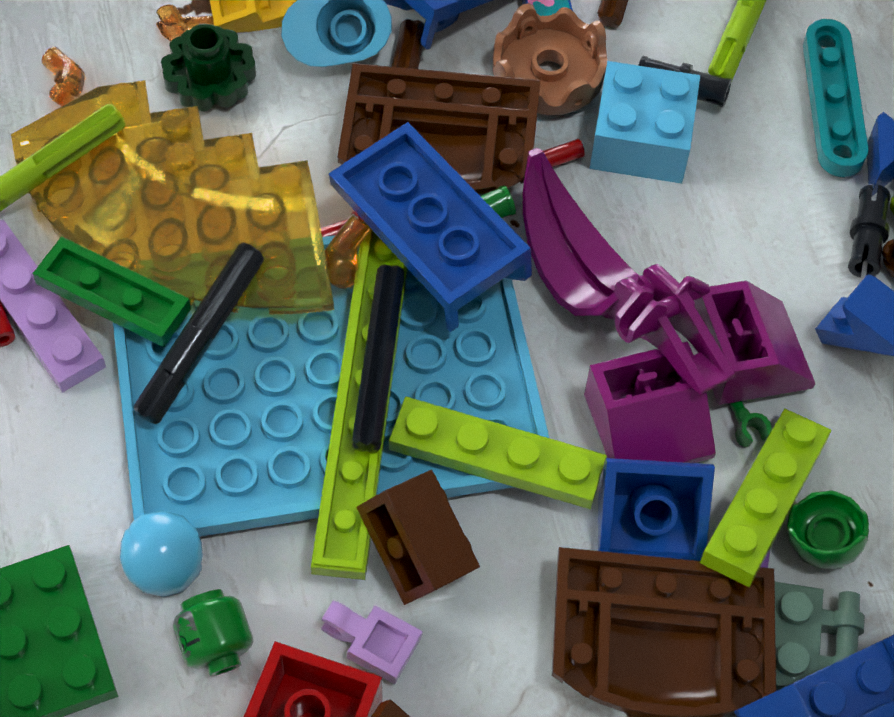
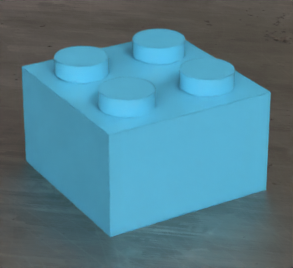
M607 61L589 169L682 184L691 149L700 75Z

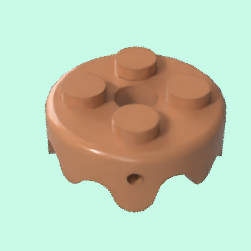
M530 3L523 4L516 10L509 25L496 35L493 53L494 76L541 80L537 114L562 115L577 111L588 105L603 87L608 61L605 28L598 20L591 24H586L567 7L560 8L555 14L540 16L536 13L534 5ZM545 61H552L560 65L561 68L556 71H546L540 68L539 65Z

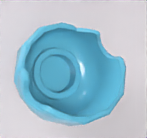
M160 510L141 515L125 530L121 540V565L128 580L143 593L159 597L184 592L200 575L203 557L202 542L198 531L184 516Z

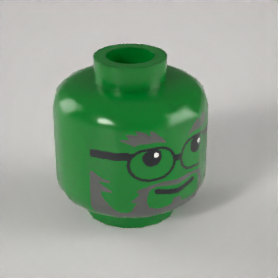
M216 589L183 601L180 604L182 611L173 621V629L185 664L193 669L207 668L210 676L221 675L240 667L242 664L239 656L246 653L254 642L240 600L233 596H224L223 590Z

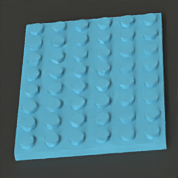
M362 232L255 246L262 253L264 262L158 424L148 422L140 417L134 410V404L235 249L121 265L189 298L191 305L190 312L165 347L113 323L134 520L144 514L160 510L184 516L198 531L199 537L318 518ZM409 270L407 271L377 495L431 469L440 486L445 491L447 498L513 488L506 484L389 450V439L405 396L549 438L512 279L503 278L458 310L459 326L450 332L446 326L443 306Z

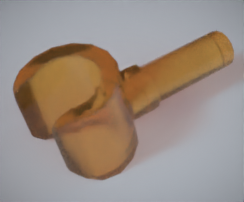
M171 4L161 6L156 12L161 20L156 25L161 34L169 41L181 36L186 30L196 25H214L213 16L182 17L177 7Z

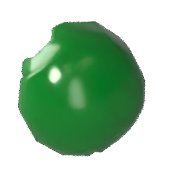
M836 491L811 493L791 507L787 523L790 545L803 562L820 569L843 568L860 556L868 542V515L851 497Z

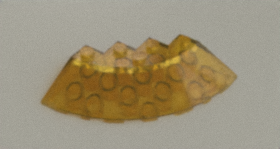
M145 80L96 87L11 134L17 165L106 104L114 105L125 120V128L29 192L37 211L42 212L48 219L53 231L59 238L62 236L189 298L190 305L193 304L194 300H203L237 246L244 242L257 248L262 253L264 262L231 312L238 313L239 307L269 308V314H302L334 310L308 160L258 167L252 133L203 140L198 106L151 113Z

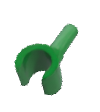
M742 401L728 403L739 423L735 432L737 442L743 447H749L752 444L753 439L746 427L757 429L761 439L766 441L772 429L768 418L760 413H750Z

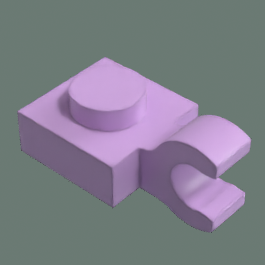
M334 600L322 618V621L325 623L321 628L323 632L335 639L352 643L347 651V659L393 684H396L420 642L423 631L377 606L373 607L366 619Z

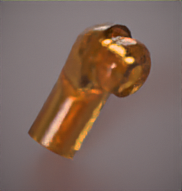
M53 46L43 54L41 60L42 64L55 75L53 81L56 84L50 89L49 97L58 105L69 107L73 103L74 98H79L82 94L86 80L85 73L65 53Z
M354 214L349 217L324 251L327 278L337 288H348L354 284L355 274L358 271L357 248L372 230L362 219Z

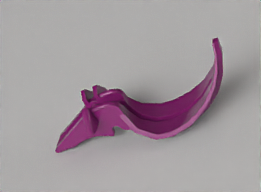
M539 148L528 151L522 192V215L528 246L531 248V256L538 274L556 302L574 316L602 315L604 318L615 320L616 330L621 339L626 343H630L638 338L648 341L668 359L679 376H682L683 380H686L687 384H690L691 388H694V391H697L699 395L734 378L735 372L694 306L695 300L710 292L709 284L692 276L684 277L679 283L659 264H654L644 269L643 275L639 276L589 221L555 173L544 152ZM676 331L681 333L698 351L697 354L690 356Z

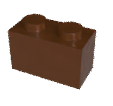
M432 469L391 487L356 507L404 605L480 568L472 551L471 544L464 535L448 502L447 495L440 486Z

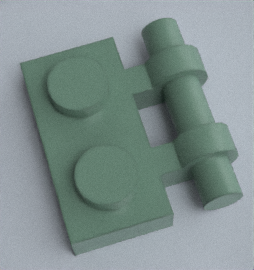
M775 581L776 691L858 652V636L864 633L865 615L860 612V594L853 591L840 592L838 610L831 611L823 609L824 589ZM821 633L836 635L835 656L820 655Z

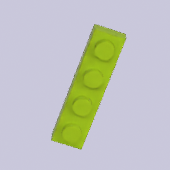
M406 396L389 439V450L590 510L607 456Z
M784 408L706 546L700 564L750 588L791 507L794 505L824 449L832 431L831 429Z

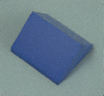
M606 458L598 497V551L701 561L708 541L715 472L714 464Z

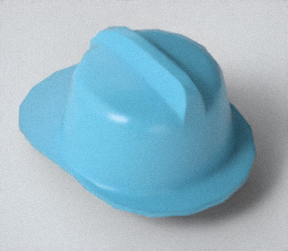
M297 0L285 13L282 20L281 37L287 51L297 61L311 67H328L358 62L376 55L386 45L392 31V17L387 4L383 0Z

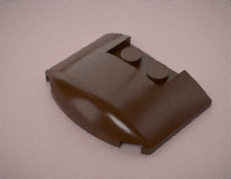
M353 63L337 156L338 163L344 164L409 122L479 195L494 191L503 185L509 188L519 182L522 184L525 178L528 151L534 149L541 80Z
M559 547L557 554L551 676L561 683L564 681L590 700L639 716L722 717L734 714L735 710L776 691L774 568L760 567L749 588L700 564V561Z

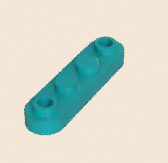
M819 19L809 25L803 41L817 157L821 167L828 173L838 177H850L862 169L869 150L852 37L849 29L841 22L833 19Z

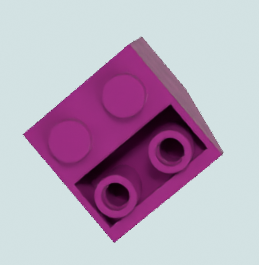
M747 280L710 286L711 289L707 295L694 301L696 310L735 372L734 378L712 389L718 405L814 388L815 380L783 301Z
M688 341L682 342L690 356H693ZM658 349L590 365L584 396L607 458L697 463L715 457L716 451L707 392L699 395L697 391H694V388H691L690 384H687L686 380L679 376L672 364Z

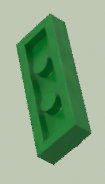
M62 236L32 273L37 285L162 347H165L191 310L189 298Z

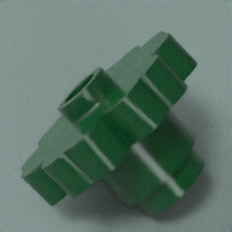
M199 24L170 41L171 54L161 59L165 89L168 92L178 93L179 102L182 106L194 107L199 111H207L216 103L221 107L228 108L233 106L237 100H241L248 95L247 82L254 80L256 77L253 50L251 45L239 43L238 35L235 31L211 24Z

